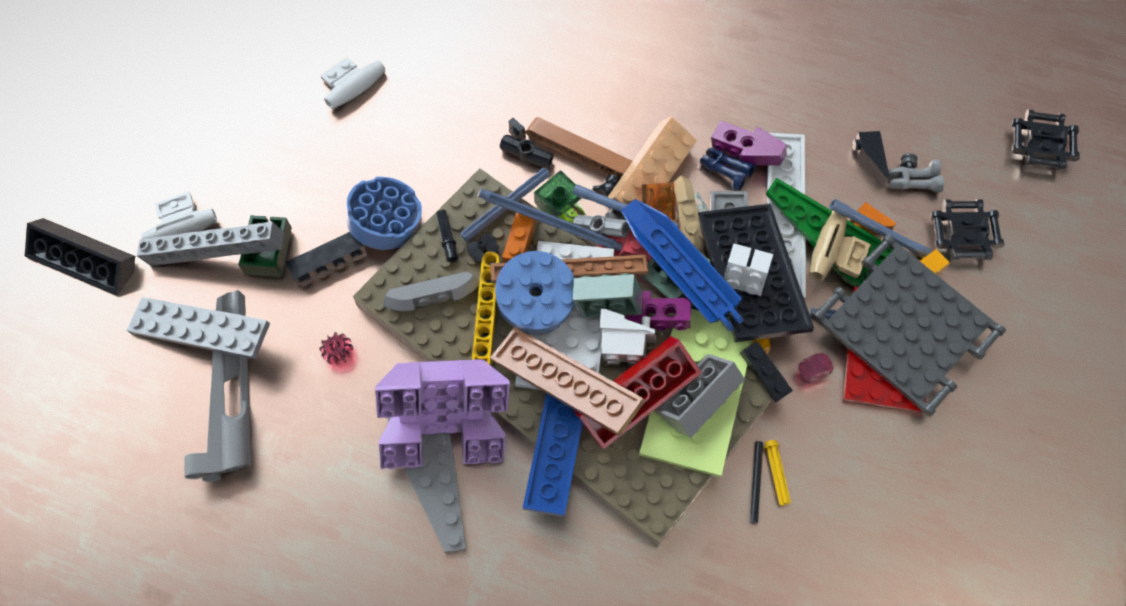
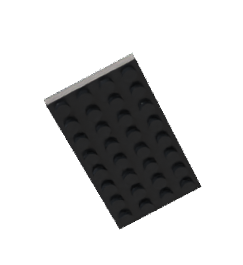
M771 204L698 212L700 229L711 265L723 278L733 244L751 248L747 267L751 266L755 249L773 254L761 296L734 289L742 298L735 310L743 319V322L738 324L730 313L727 314L728 321L733 327L731 332L734 341L742 342L813 332L814 325Z

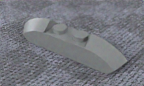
M462 272L390 289L385 295L383 306L397 311L415 310L416 306L425 307L433 302H445L451 298L458 300L474 291L479 286L480 281L471 273Z

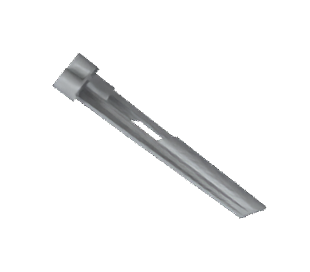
M238 289L233 292H227L216 298L215 310L245 316V296ZM213 351L207 453H193L184 456V477L187 479L202 478L206 482L220 480L221 473L251 466L247 357ZM239 375L240 413L235 417H229L225 414L224 383Z

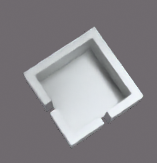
M733 244L724 279L733 289L761 296L773 254L755 249L751 266L747 267L751 248Z

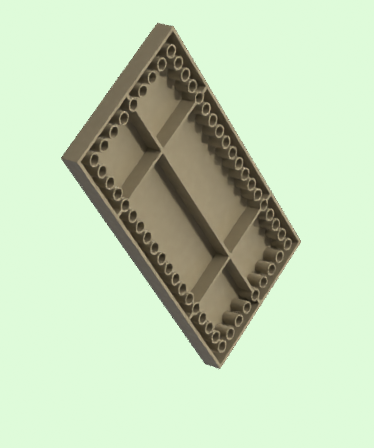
M481 168L438 209H444L447 212L452 237L457 243L455 247L459 259L456 262L450 263L446 261L445 250L441 246L443 239L436 211L352 296L356 305L426 362L472 360L479 286L461 299L453 300L451 298L445 302L430 303L425 307L416 306L415 310L397 311L384 307L385 295L390 289L462 272H469L480 281L481 263L475 262L468 254L467 245L469 242L477 243L484 234H490L495 238L496 244L499 245V252L497 254L500 263H503V252L516 212L508 209L469 241H465L460 234L496 205L478 197L480 189L491 190V192L504 197L513 192ZM523 198L518 201L519 203L535 208L533 205L528 203ZM537 221L529 251H537L538 241L588 245L571 233ZM638 282L642 292L651 291ZM651 291L652 298H660ZM486 297L484 300L490 301L492 297ZM498 306L493 353L513 330V326L501 316ZM649 313L646 316L653 317L655 316V314ZM669 313V314H667L666 316H667V317H674L675 314H674V313ZM484 315V316L482 317V319H488V318H490L491 316H490V315ZM666 328L665 330L655 329L656 344H646L645 356L671 336L673 328ZM483 333L480 335V337L485 338L489 334ZM482 351L478 355L482 357L485 356L487 352ZM601 352L599 374L611 381L632 367L628 365V362L610 365L608 361H604ZM492 362V367L509 380L510 386L508 411L490 413L535 449L546 393L542 390L516 387V375ZM748 365L726 459L773 401ZM650 414L605 449H602L582 425L572 479L658 548L713 476L639 456Z

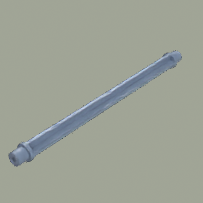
M480 189L478 197L485 199L486 202L494 203L617 251L622 249L623 244L617 242L616 239H611L491 192V190Z

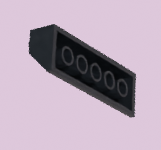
M46 218L26 223L24 256L114 295L120 294L134 273L136 256Z

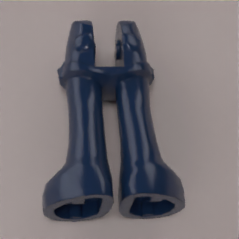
M708 148L706 155L700 158V163L709 171L717 172L732 180V188L735 191H741L746 179L751 178L756 167L751 162H743L725 155L724 152L713 148ZM722 163L729 165L737 169L738 171L722 165Z

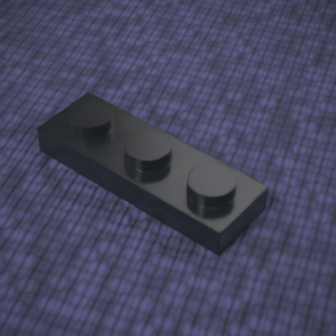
M758 341L740 352L742 358L775 403L793 391Z

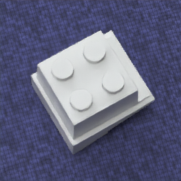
M601 309L600 330L602 333V356L604 361H608L610 365L628 362V365L633 366L645 357L646 344H656L655 329L650 328V317H642L641 325L624 319V315L607 309Z

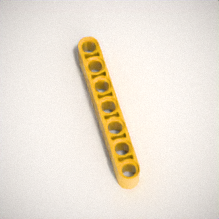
M487 252L483 255L481 263L472 360L483 359L492 366L490 357L493 354L497 302L495 293L496 283H486L487 280L491 279V267L487 264L490 262L500 263V260L495 252ZM486 297H492L490 301L484 300ZM484 315H490V316H491V317L488 318V319H482V317H483ZM483 333L489 334L485 338L480 337V335ZM482 351L487 352L485 356L481 357L478 355Z

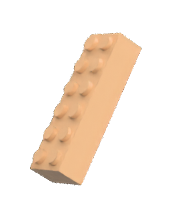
M672 116L661 121L608 197L626 205L637 199L652 207L697 140Z

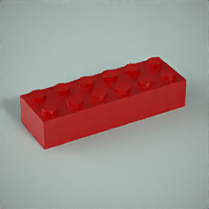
M672 336L613 380L618 385L642 397L645 401L621 435L702 373L679 339ZM576 410L573 411L594 441L602 449H605L620 437Z

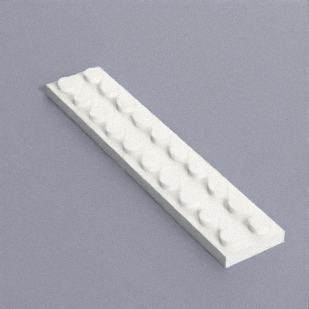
M769 133L787 144V155L780 166L767 165V191L775 178H778L805 194V135ZM767 197V204H771L805 300V237Z

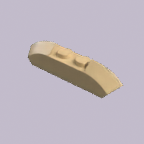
M681 175L672 183L678 224H680L679 229L698 251L704 255L694 189L691 181Z

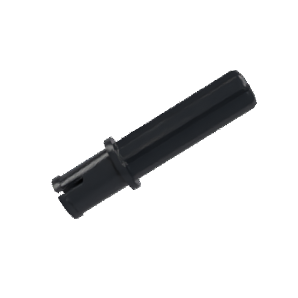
M444 209L438 210L436 214L443 239L441 246L445 250L446 261L450 263L456 262L459 259L455 247L457 243L452 237L447 212Z

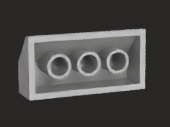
M707 354L697 365L702 373L654 411L678 433L691 438L745 380L733 361Z

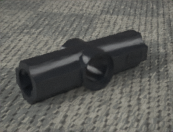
M508 134L503 135L499 144L501 150L518 156L522 162H532L546 169L551 166L554 158L553 153L534 146L532 141L520 140Z

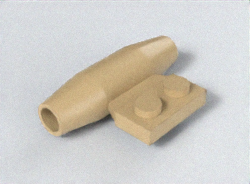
M834 211L823 226L812 254L809 275L818 281L825 279L833 264L839 268V271L857 278L863 267L861 261L867 256L870 247L869 243L854 236L844 237L847 217Z

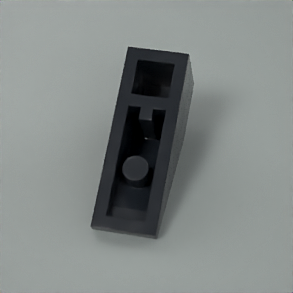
M880 131L858 132L856 139L853 140V149L856 150L858 159L881 187H885L890 176Z

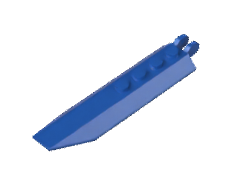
M637 199L621 209L636 240L710 324L720 320L727 331H732V324L725 318L729 313L738 324L743 322L742 317L735 310L742 298L667 215Z

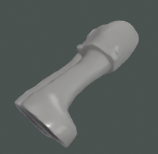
M940 159L932 160L927 168L912 169L902 166L888 170L889 179H892L888 182L889 188L902 190L920 188L929 189L933 192L943 191L944 178L940 175ZM909 178H930L927 180H909Z

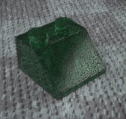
M561 170L533 192L534 203L543 212L558 218L582 198L573 195V189L576 184Z

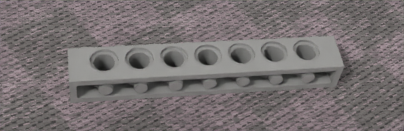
M273 222L139 239L136 257L149 266L281 250L284 232Z

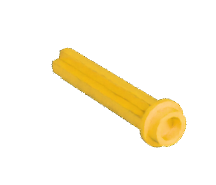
M769 440L765 442L764 450H767L778 503L780 506H786L791 504V499L778 448L780 443H777V440Z

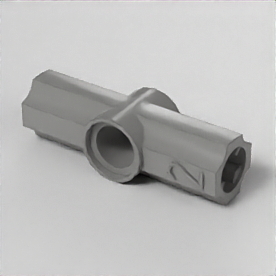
M578 215L573 221V224L606 237L625 238L630 231L626 220L604 218L601 215Z

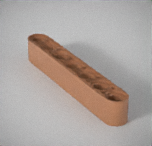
M534 117L525 131L530 139L606 175H615L621 179L633 162L540 117Z

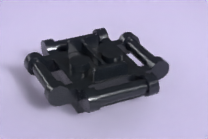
M1027 109L1025 121L1022 118L1012 120V127L1014 128L1012 153L1022 155V159H1025V165L1027 166L1041 165L1056 167L1057 170H1065L1067 161H1078L1080 159L1077 146L1079 126H1064L1065 114L1038 113ZM1033 119L1056 122V125L1033 122ZM1067 135H1069L1070 152H1065V147L1067 145Z
M944 199L942 203L943 212L937 210L930 213L936 234L935 247L937 249H946L947 252H950L951 260L964 258L992 260V249L1005 246L999 228V212L997 210L984 212L983 199H976L975 201H951L950 199ZM974 208L975 212L951 211V209ZM988 220H990L993 240H989L988 235L990 234Z

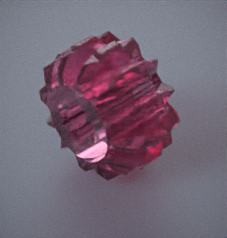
M334 332L332 337L327 334V340H321L323 346L319 347L322 358L327 360L328 364L335 362L339 366L340 361L346 363V357H352L350 351L354 350L351 339L346 338L344 333L338 335L337 332Z
M816 353L800 362L798 370L804 382L812 383L828 377L833 372L834 367L827 354Z

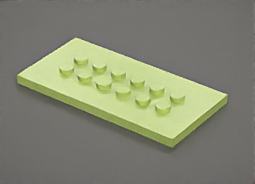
M691 309V328L686 330L672 329L671 336L681 341L696 365L707 354L733 361L743 377H745L747 363L740 355V352L750 346L753 340L735 342L732 332L727 331L720 320L710 324L695 309ZM743 382L691 438L678 433L655 411H652L649 415L639 456L721 478Z

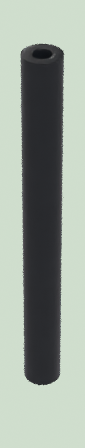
M761 441L755 442L750 508V523L753 524L758 523L763 455V442Z

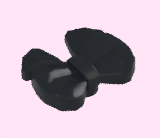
M484 234L477 243L469 242L467 245L468 254L478 263L482 262L484 251L487 250L496 254L499 252V245L496 244L495 238L490 234Z

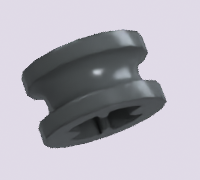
M912 153L903 154L900 166L915 169L917 167V155Z

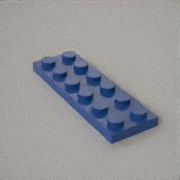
M547 393L523 509L565 517L583 424L573 412L574 409Z

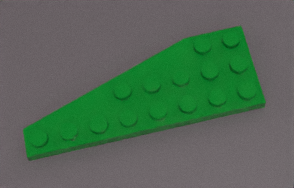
M775 178L765 195L815 248L821 230L833 211L780 179ZM847 220L844 237L854 236L869 243L870 247L866 256L869 257L883 241ZM888 247L874 263L879 266L892 250ZM835 264L832 266L841 278L853 287H859L872 273L863 266L860 275L854 278L839 271Z

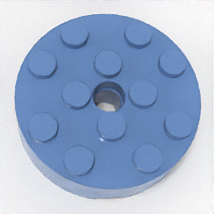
M375 176L374 179L358 182L350 190L346 201L345 223L351 235L368 247L379 250L399 248L419 228L422 215L421 201L415 195L414 189L403 181L392 177Z
M529 251L513 257L503 266L496 281V302L501 316L513 328L515 327L527 334H545L559 328L569 318L574 308L573 273L565 262L547 252ZM537 289L541 292V295L535 297L530 293Z

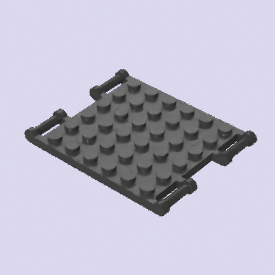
M886 235L882 239L883 242L869 257H865L861 261L862 265L872 272L871 275L850 297L846 295L843 289L837 287L819 310H815L811 316L922 412L931 417L944 398L957 388V385L952 380L945 377L949 370L966 351L976 359L981 360L985 356L986 350L999 336L1006 332V329L1001 324L994 322L895 242L891 235ZM889 247L892 252L877 266L874 262ZM838 300L843 302L844 304L829 320L824 317ZM987 328L992 331L979 347L973 345ZM938 383L942 385L943 388L929 404L923 401Z

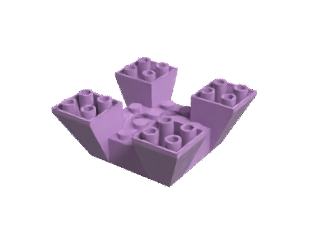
M483 359L397 363L375 386L377 418H391L379 439L380 469L422 466L421 434L461 432L463 464L504 462L505 433L490 412L508 411L509 380Z

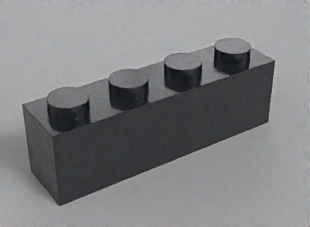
M347 232L286 261V264L297 286L301 287L309 285L312 281L323 278L337 269H342L351 262L359 261L367 254L362 243L356 240L350 232Z

